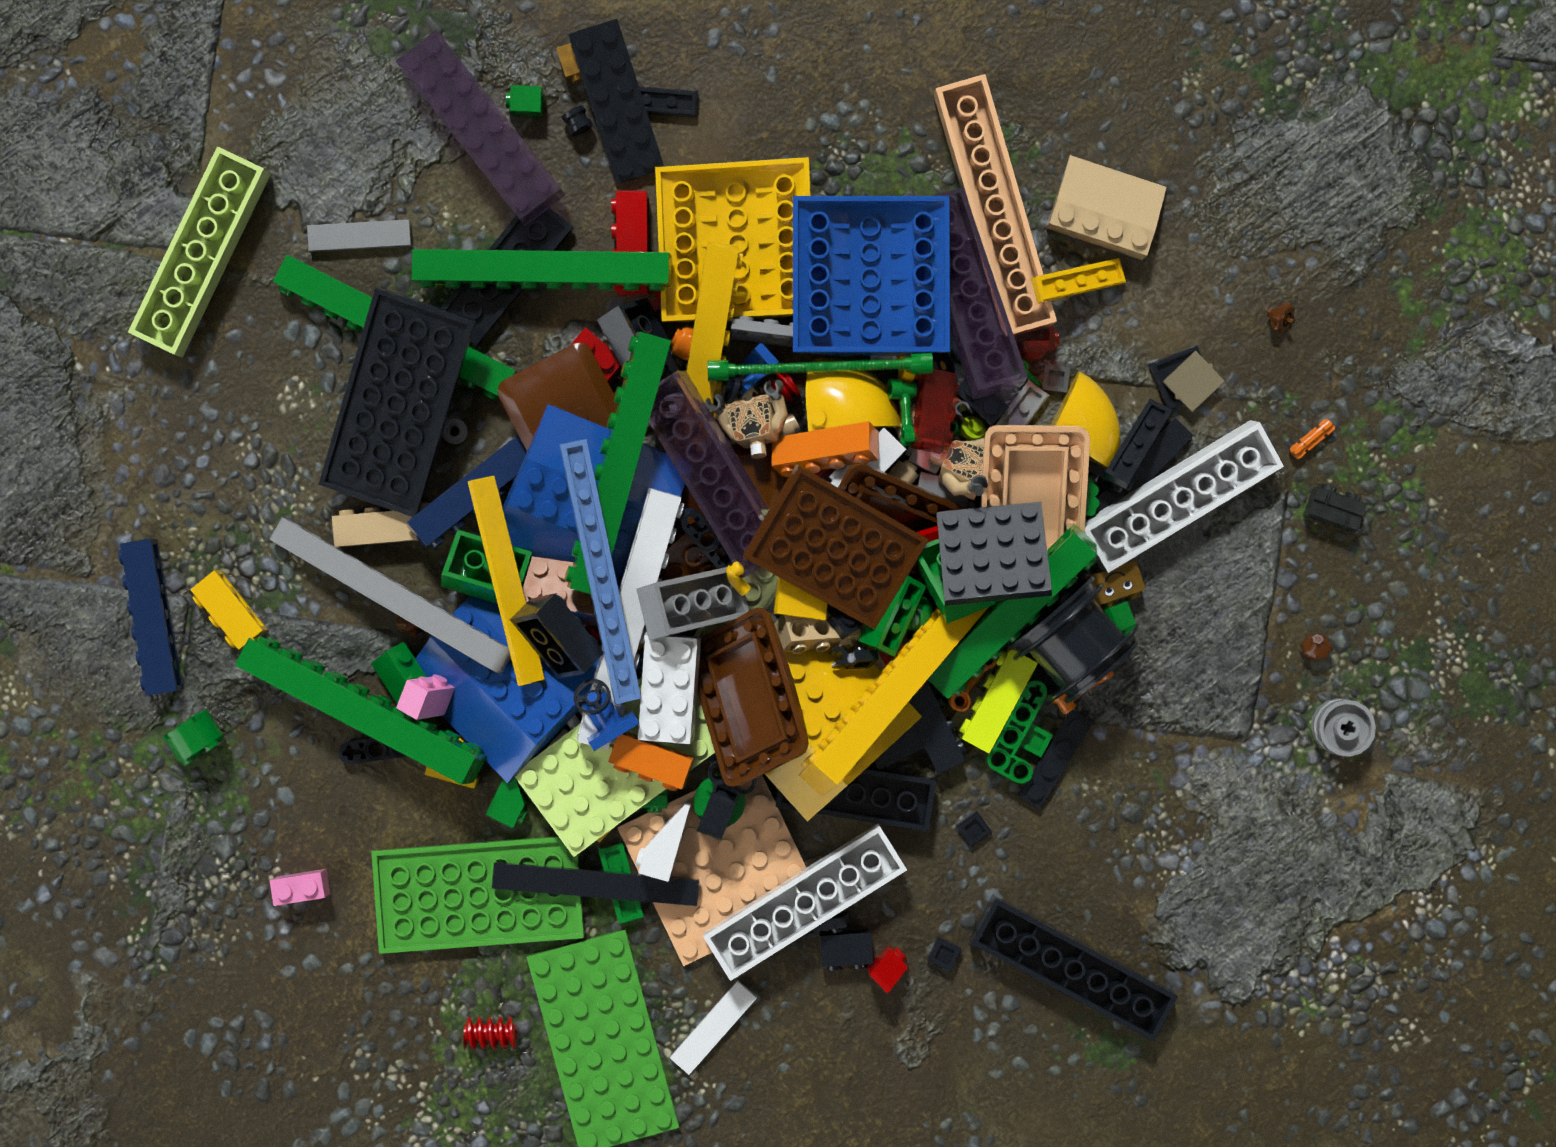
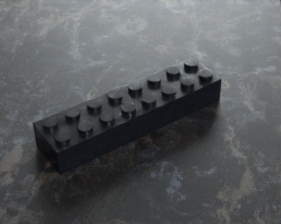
M994 894L991 896L969 938V941L974 946L1153 1042L1178 998V995L1171 989Z

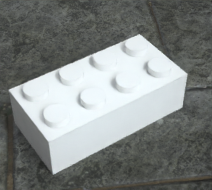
M648 634L645 635L638 740L691 744L694 741L701 637L669 635L649 640Z

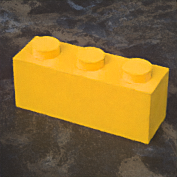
M214 570L190 589L194 594L192 598L195 603L202 609L205 607L210 614L209 620L216 628L219 629L221 627L226 633L224 638L232 648L243 649L248 638H259V636L268 631L267 627L221 570Z

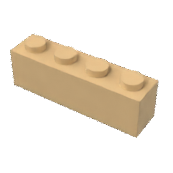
M422 503L420 511L430 503ZM380 507L365 508V513L355 514L354 510L339 511V516H332L334 547L418 541L407 527V521L412 517L393 510L380 512Z

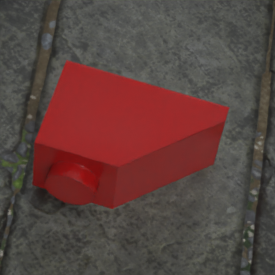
M888 945L873 960V964H868L869 975L886 993L893 988L907 970L908 965L905 962L907 956L898 947L893 949Z

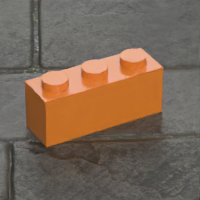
M626 731L616 738L608 762L614 764L613 768L618 771L628 773L631 770L639 773L638 778L652 782L655 779L663 782L662 786L664 788L677 791L678 788L683 789L685 787L695 757L654 741L638 740V735Z

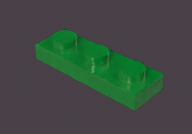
M623 842L598 849L604 871L632 873ZM612 899L619 924L644 917L640 901Z

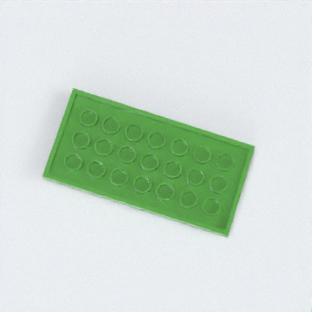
M559 836L371 851L379 954L580 939L585 937L582 896L492 889L494 862L579 869L578 854L573 857Z
M626 929L528 955V965L578 1147H611L679 1128L678 1117Z

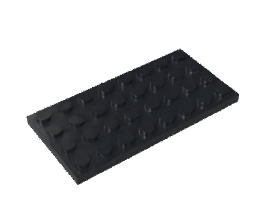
M375 287L318 485L411 517L419 513L476 320L380 287Z

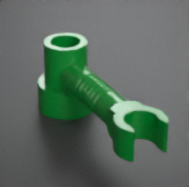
M889 379L887 385L888 398L899 400L901 405L902 427L900 442L902 446H911V442H915V432L911 419V398L916 397L917 385L916 382H902L901 379Z

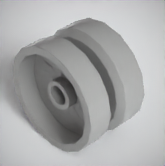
M1336 698L1325 701L1316 709L1312 716L1311 731L1314 740L1322 749L1332 754L1350 757L1361 754L1371 745L1375 738L1376 724L1373 715L1366 706L1357 701ZM1342 724H1345L1344 730H1341Z

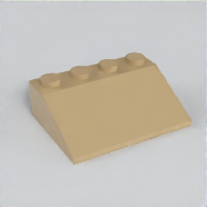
M1070 155L1046 229L1143 260L1149 252L1167 187Z

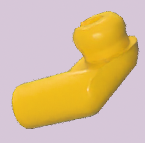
M734 562L726 568L727 580L741 596H744L750 591L751 587L740 576L745 572L744 567L740 562Z

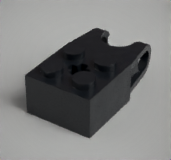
M648 298L618 305L597 319L602 333L606 336L613 349L614 356L622 367L625 361L629 362L631 352L628 351V345L631 336H636L637 332H644L669 340ZM669 350L664 368L669 370L671 378L667 382L661 376L659 383L661 387L665 388L673 386L678 379L677 367Z

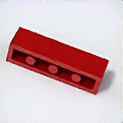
M616 191V198H611V212L616 214V224L611 226L612 239H616V249H612V252H649L647 191ZM613 286V290H617L618 297H649V287H639V291L623 290V286Z

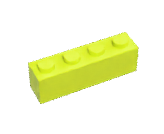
M1007 649L1006 652L1003 651L998 656L995 663L998 665L994 675L992 673L988 675L983 685L986 688L983 696L976 697L971 707L974 712L970 720L965 718L959 729V732L962 733L961 739L986 753H990L1038 664L1026 656L1013 660V656L1017 653L1013 649L1010 651Z

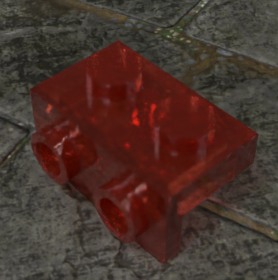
M1049 325L1043 331V341H1023L1018 346V357H1025V361H1040V358H1043V356H1050L1056 347H1059V332L1055 331V326Z

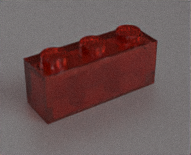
M933 369V373L921 374L919 376L913 424L915 442H911V448L941 454L951 445L953 432L950 431V424L953 422L956 408L953 407V399L956 398L959 384L955 383L956 373Z

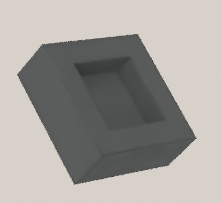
M1045 364L1041 389L1043 391L1066 394L1068 392L1070 367Z

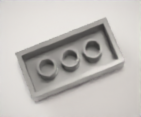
M727 567L637 588L649 640L732 621L749 612L745 595L741 596L727 580Z

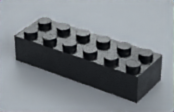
M867 767L816 814L929 832L937 780L932 777ZM777 790L775 807L796 810L786 797Z

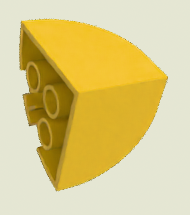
M816 358L812 362L829 363V361H831L832 363V361H834L835 363L836 361H838L839 363V361L845 362V360L835 358ZM869 370L815 371L814 373L812 371L809 373L808 371L806 379L808 431L870 421L876 429L901 427L900 416L894 399L888 398L887 389L883 386L882 381Z
M1078 371L1050 426H1080L1085 428L1090 435L1089 461L1107 469L1121 446L1118 417L1113 404L1103 389L1090 377Z

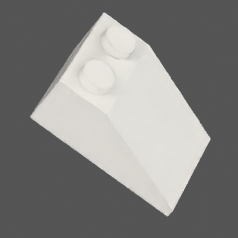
M687 800L648 842L646 848L641 847L635 864L640 866L639 874L669 881L692 801Z

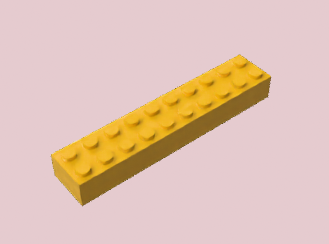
M937 607L932 613V618H929L912 635L913 638L898 651L896 658L893 661L891 660L881 671L882 674L866 688L867 692L862 697H859L849 708L850 711L835 724V729L829 735L827 734L817 745L818 748L814 753H811L803 761L801 766L804 769L799 776L821 796L836 787L988 607L948 624Z

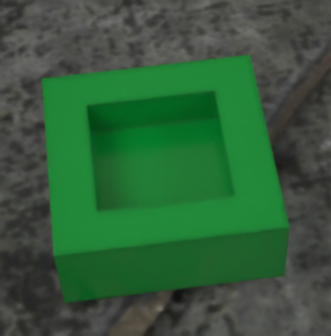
M1031 724L1020 746L1042 757L1053 735Z

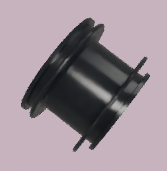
M1093 575L1083 580L1055 602L1034 623L1027 626L1014 642H1010L1006 647L1009 651L1012 649L1016 650L1017 653L1013 656V660H1018L1027 653H1030L1058 685L1048 696V701H1054L1063 694L1066 695L1064 698L1066 704L1075 700L1111 672L1138 645L1136 640L1130 642L1129 639L1136 633L1139 625L1134 624L1121 631L1093 599L1104 587L1103 583L1096 586L1092 583L1095 579Z

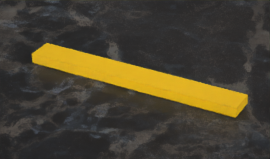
M495 476L468 481L517 684L522 686L544 680L539 655L510 621L526 604Z

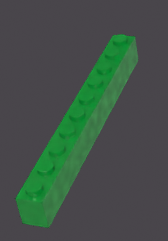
M412 249V281L420 284L419 287L435 288V284H445V288L458 289L460 284H470V288L485 289L486 285H496L497 289H511V285H521V289L534 290L537 289V285H547L549 290H562V286H572L573 290H588V286H598V290L611 291L613 286H623V290L639 291V287H649L650 291H665V287H671L672 255L669 252Z
M289 255L285 256L273 280L274 283L279 285L278 291L290 297L294 293L302 297L300 302L313 309L318 305L325 309L323 314L335 320H338L340 316L348 320L347 326L359 332L364 328L372 297ZM468 347L460 378H462L460 383L473 390L475 386H478L485 390L483 395L497 401L499 397L497 393L499 384L504 379L518 372Z
M637 332L636 336H631L628 345V351L631 352L629 362H624L621 371V377H624L622 388L617 387L614 396V402L617 403L615 413H610L607 422V428H610L608 439L603 438L600 447V454H603L601 464H596L594 469V477L611 557L671 340L644 332ZM575 540L572 549V556H575L573 566H568L565 581L568 582L567 587L570 589L591 594L580 541Z

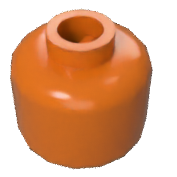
M685 325L682 329L678 327L670 343V346L673 347V355L687 362L693 334V327Z

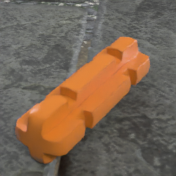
M1324 419L1318 424V428L1314 427L1299 440V444L1296 442L1289 448L1292 456L1297 460L1301 459L1306 455V450H1312L1325 439V435L1329 436L1335 431L1331 421Z

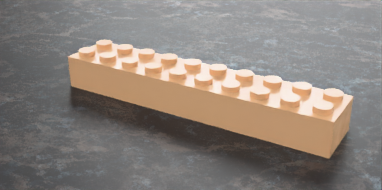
M983 74L938 87L934 92L935 102L1003 337L1007 339L1052 326L1057 322L1052 302L1048 301L1038 304L1032 286L1031 278L1043 275V271L986 75Z

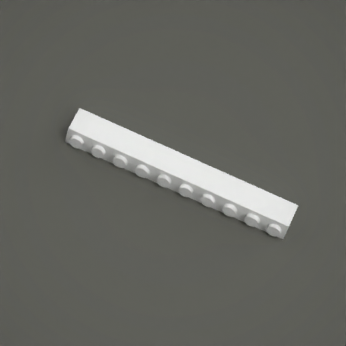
M652 488L648 489L619 589L635 669L640 658V654L636 653L639 643H644L645 635L647 634L636 589L662 581L658 577L661 568L665 569L668 563L669 554L666 553L668 543H673L677 529L673 528L675 518L680 519L684 503H680V496ZM603 654L599 658L593 679L601 680L608 686L611 692L610 701L620 717H622L625 704L614 703ZM593 683L590 690H595L598 684ZM603 686L601 692L605 691L607 694L606 688ZM583 714L576 738L577 742L590 745L587 738L598 732L590 717ZM616 738L600 748L608 750L610 743L614 744Z

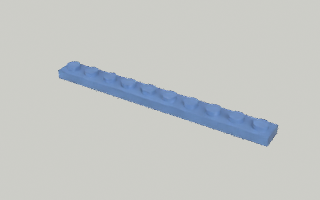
M587 439L559 444L613 700L615 704L641 699Z

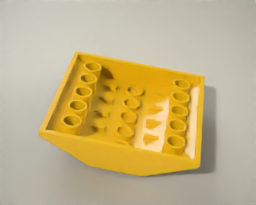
M809 157L655 167L659 252H669L672 255L671 287H665V291H661L662 322L695 321L708 241L738 246V253L743 254L741 269H736L734 279L739 280L737 294L731 295L730 305H734L733 319H738L739 316L752 317L754 320L793 316V196H811Z
M854 643L853 647L846 649V651L851 653L853 649L859 647ZM833 648L823 652H816L815 650H806L799 654L785 652L801 705L809 744L808 749L803 755L765 773L768 779L807 822L922 717L908 702L841 782L828 793L821 796L799 776L804 769L801 764L811 753H814L818 748L817 745L823 738L835 729V724L850 711L849 708L854 702L867 692L866 688L882 674L875 665L869 669L832 668L831 665L835 661H840L837 655L829 654Z

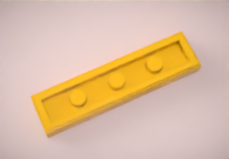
M1120 258L1036 276L1031 278L1037 303L1039 304L1126 283Z

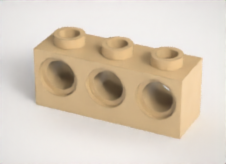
M828 611L826 612L825 621L781 615L774 623L784 652H792L793 654L803 653L806 650L823 652L834 647H842L846 650L853 647V644L860 638L861 633L858 629L842 640L827 621V618L830 616Z

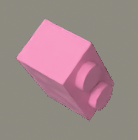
M439 675L407 680L396 708L416 720L445 715L455 687L448 684L447 679Z
M327 869L277 876L270 880L274 906L321 899L331 894Z

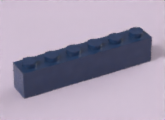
M519 435L510 440L407 521V527L426 550L431 546L434 549L440 546L446 540L444 536L451 530L454 533L457 532V529L460 530L466 524L464 520L471 514L476 517L468 481L495 476L499 496L501 497L507 492L504 488L514 482L527 453Z
M150 538L121 543L118 558L120 564L124 565L125 575H123L122 580L125 590H128L129 594L127 610L129 615L133 617L134 625L131 627V633L138 646L136 661L138 666H141L143 675L140 677L141 688L145 691L146 696L183 690L158 540Z

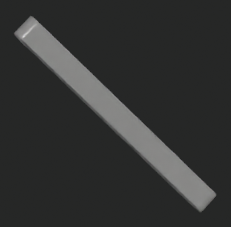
M282 517L270 537L271 541L499 674L503 673L511 658L509 647L341 549L334 547V545L289 519Z

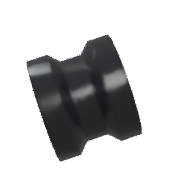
M582 105L569 110L561 117L563 122L568 124L571 136L582 134L593 126L591 119L586 117V109Z

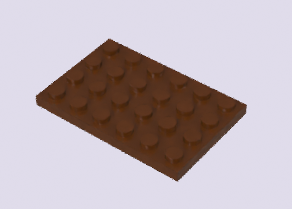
M796 464L742 556L867 626L876 629L927 544L928 539Z

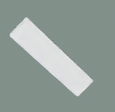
M737 980L674 1051L670 1059L689 1075L757 999V996Z

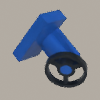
M760 343L742 365H772L773 363L775 365L779 361ZM739 374L735 377H729L724 393V403H732L736 397L738 399L742 398L753 387L758 386L768 374H745L746 378L742 382L741 375Z
M589 679L582 682L575 690L574 703L580 712L590 717L598 732L587 738L592 749L596 751L638 725L639 721L633 711L620 717L610 701L611 692L608 686L601 680ZM593 683L598 684L595 690L588 691L585 696H578L585 686ZM603 686L606 688L607 694L605 691L601 692ZM578 701L585 702L582 704L584 709L578 705Z

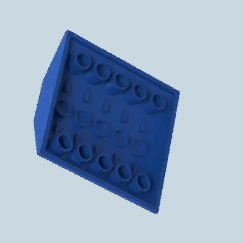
M793 196V353L837 356L911 355V353H950L949 196Z
M551 404L547 405L503 505V512L512 546L531 551L534 557L574 562L575 556H572V549L575 540L579 541L559 444L587 439L594 472L596 464H601L603 454H600L603 438L608 439L610 429ZM643 443L612 553V562L618 587L621 586L648 489L652 488L681 496L692 463Z
M470 596L452 614L508 647L498 604ZM433 635L416 657V661L427 677H432L433 675L442 676L447 679L448 684L455 687L445 715L442 716L467 742H473L483 748L481 752L487 755L485 761L507 783H510L524 766L579 711L574 703L575 690L582 682L594 678L599 661L598 659L585 674L558 679L540 658L545 679L518 686L511 658L503 673L499 674ZM592 684L585 686L578 696H585L590 691ZM578 701V705L580 707H582V704L585 703Z

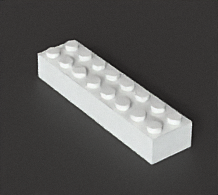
M1249 420L1086 519L1085 534L1097 544V555L1095 558L1099 568L1107 573L1111 572L1284 467L1261 423Z
M877 823L706 930L703 938L731 981L904 873L907 869Z

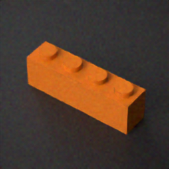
M870 421L779 436L776 442H772V467L784 477L790 476L796 464L812 473H818L823 469H842L847 465L857 463L866 465L871 461L879 460V432Z

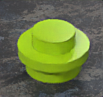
M968 416L961 423V434L967 440L981 439L986 432L984 422L976 416Z

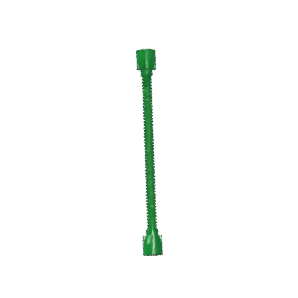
M911 353V357H905L902 360L892 359V361L891 359L889 361L887 359L882 361L869 360V362L868 360H862V362L861 360L859 362L857 360L855 362L839 361V363L838 361L835 363L834 361L832 363L829 361V363L812 362V364L811 362L809 364L802 362V364L785 363V365L784 363L782 365L781 363H776L775 365L773 363L772 365L755 364L754 366L752 364L751 366V364H746L745 366L729 364L728 360L707 361L708 382L729 381V377H735L738 374L751 375V373L757 375L758 373L778 374V372L779 374L781 372L783 374L788 372L801 373V371L802 373H808V371L809 373L811 371L813 373L815 371L834 372L835 370L836 372L838 370L841 372V370L858 371V369L859 371L861 369L868 371V369L885 370V368L886 370L888 368L889 370H894L895 368L896 370L898 368L905 369V371L911 370V374L933 373L932 353Z

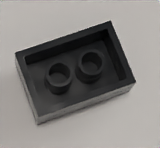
M557 593L530 599L510 619L558 679L585 674L604 654L599 647L598 641L586 631L582 621L570 611L566 601Z

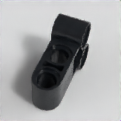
M716 759L708 769V777L715 786L697 832L721 841L739 794L751 793L755 788L757 779H753L752 784L747 788L728 786L723 778H717L713 774V768L719 765Z

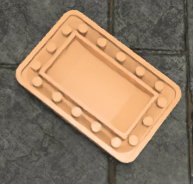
M995 425L990 427L984 437L982 475L986 477L988 487H983L984 493L981 495V508L1041 502L1047 549L1074 523L1085 533L1090 435L1087 430L1080 426Z

